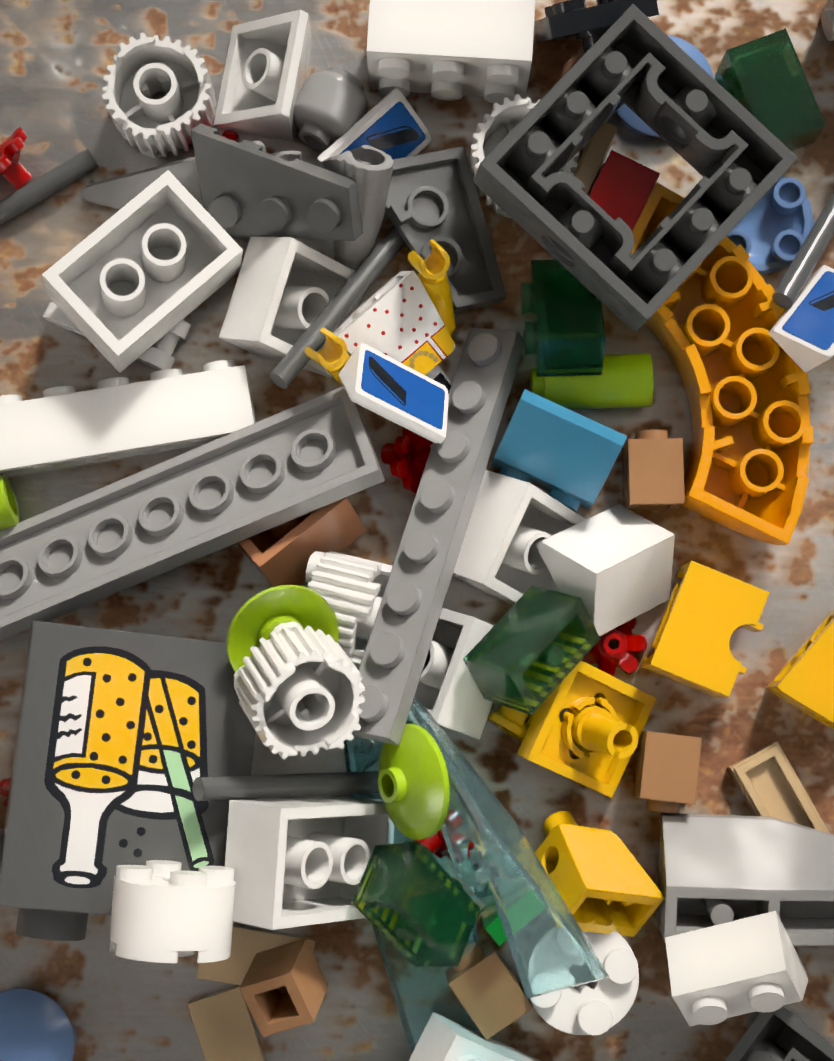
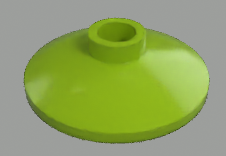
M298 585L275 586L256 594L239 609L228 630L226 649L232 668L236 672L241 666L245 665L243 658L244 656L251 657L252 652L250 648L252 646L258 648L261 638L270 639V633L281 623L295 621L303 629L307 626H311L315 632L320 629L325 635L329 634L332 636L335 642L338 643L339 624L332 607L314 590Z
M406 724L399 745L383 743L379 757L378 789L386 811L395 827L410 839L422 840L434 836L441 829L446 819L450 800L449 776L443 754L431 734L419 725Z

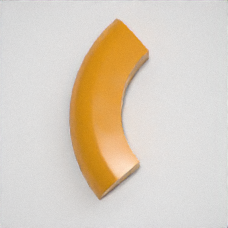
M656 182L632 231L635 241L631 254L642 245L663 219L674 211L684 200V197ZM726 236L644 324L658 338L674 362L683 382L689 403L692 422V449L690 465L684 485L685 504L682 506L744 536L769 544L787 545L790 542L802 511L809 482L807 474L810 446L813 444L814 438L813 426H810L808 395L811 392L808 373H805L768 334L785 312V308L778 306L773 301L772 295L775 292L771 284L767 285L762 276L748 260L750 255L742 245L736 246Z

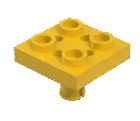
M562 654L560 659L571 662L568 667L557 664L555 670L563 673L559 677L552 675L550 681L554 683L551 686H547L517 755L612 798L630 757L637 748L639 737L657 698L577 658ZM599 693L600 695L596 698L595 701V698L593 696ZM564 708H567L568 712H565V713L563 714V719H564V720H563V721H560V719H559L560 712H561ZM569 749L572 750V756L569 755Z

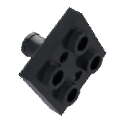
M568 0L544 8L545 18L534 21L536 43L575 34L576 39L582 38L585 54L632 4L647 17L659 15L657 0H596L597 6L586 8L585 0Z

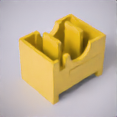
M690 561L678 568L675 577L682 580L681 585L676 583L675 587H673L671 597L651 643V647L655 649L654 653L649 658L643 657L640 667L714 698L729 697L737 675L745 674L747 670L732 655L729 647L730 637L738 627L752 632L762 631L764 625L758 623L770 592Z

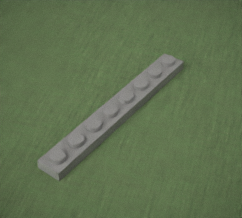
M470 328L449 392L446 438L442 444L434 442L432 444L359 668L362 677L361 683L365 687V691L361 692L365 702L359 704L363 710L362 714H358V723L361 729L353 730V737L394 745L400 744L526 342L517 330Z

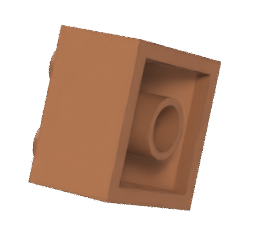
M345 497L236 544L272 587L280 585L299 586L306 580L307 564L310 556L315 551L324 553L334 551L340 553L367 530L348 498Z

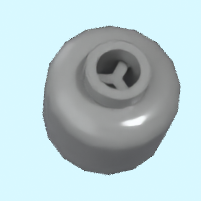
M335 67L325 71L313 72L303 84L294 106V125L300 131L298 134L300 140L314 150L325 151L339 137L347 133L368 112L369 103L364 94L362 83L351 73Z

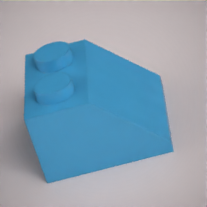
M524 389L494 456L492 466L500 469L499 474L529 482L550 492L549 496L574 512H577L579 506L589 510L601 491L627 436Z

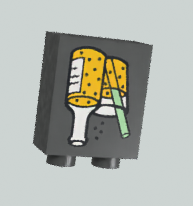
M33 621L31 623L0 856V906L19 908L16 934L43 940H84L86 938L89 913L111 915L114 876H116V867L118 865L146 866V861L168 860L181 862V871H199V866H225L229 800L197 801L193 796L192 787L197 777L251 775L256 731L239 704L240 700L234 689L235 671L228 659L226 643L43 621Z

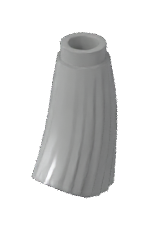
M363 145L322 161L324 169L354 179L357 182L363 233L355 241L333 240L334 260L350 269H357L371 253L384 217L394 160L390 155L369 145Z

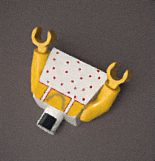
M433 239L429 240L432 250L427 259L423 260L414 250L408 254V261L419 272V277L414 271H400L344 319L333 333L324 327L321 328L320 332L325 335L326 342L320 351L316 352L309 346H306L305 354L323 366L341 386L343 384L339 373L359 344H366L445 385L449 394L452 381L438 364L456 348L455 342L451 337L456 328L452 291L446 273L450 266V256Z

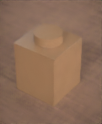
M641 430L635 432V439H628L622 447L623 507L631 511L677 510L685 504L683 438H668V431Z
M642 731L638 742L633 796L647 799V810L679 813L680 803L696 805L702 738Z
M304 938L256 953L239 989L262 1037L313 1023L327 991L328 984L307 939Z
M491 939L482 946H479L477 942L470 943L450 959L449 962L452 966L445 971L448 985L486 1041L533 1009L526 990Z

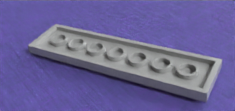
M344 386L17 523L15 526L1 530L0 641L29 630L33 621L48 622L384 482L385 479L358 404L350 400Z

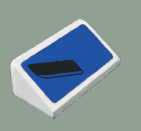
M395 88L357 121L347 133L339 137L321 153L317 159L323 168L322 161L363 145H369L382 150L390 155L392 159L408 157L420 153L431 143L432 138L428 129L402 92Z
M826 265L821 266L801 290L793 305L787 308L768 333L805 373L828 361L834 355V269Z
M359 344L339 373L340 380L350 400L436 444H442L446 438L449 394L445 385L366 344Z

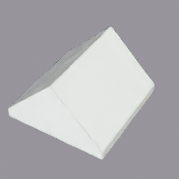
M300 9L232 27L213 126L223 130H233L240 133L294 142L297 129L294 125V106L297 96L306 81L313 44L310 19L307 12Z
M620 504L536 544L541 557L587 643L670 599L675 534L633 511L625 509Z

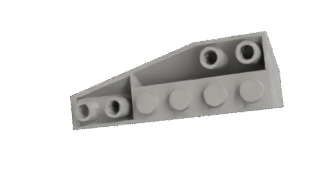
M661 813L657 887L665 899L656 909V922L664 942L665 937L776 911L793 946H834V834L769 816Z

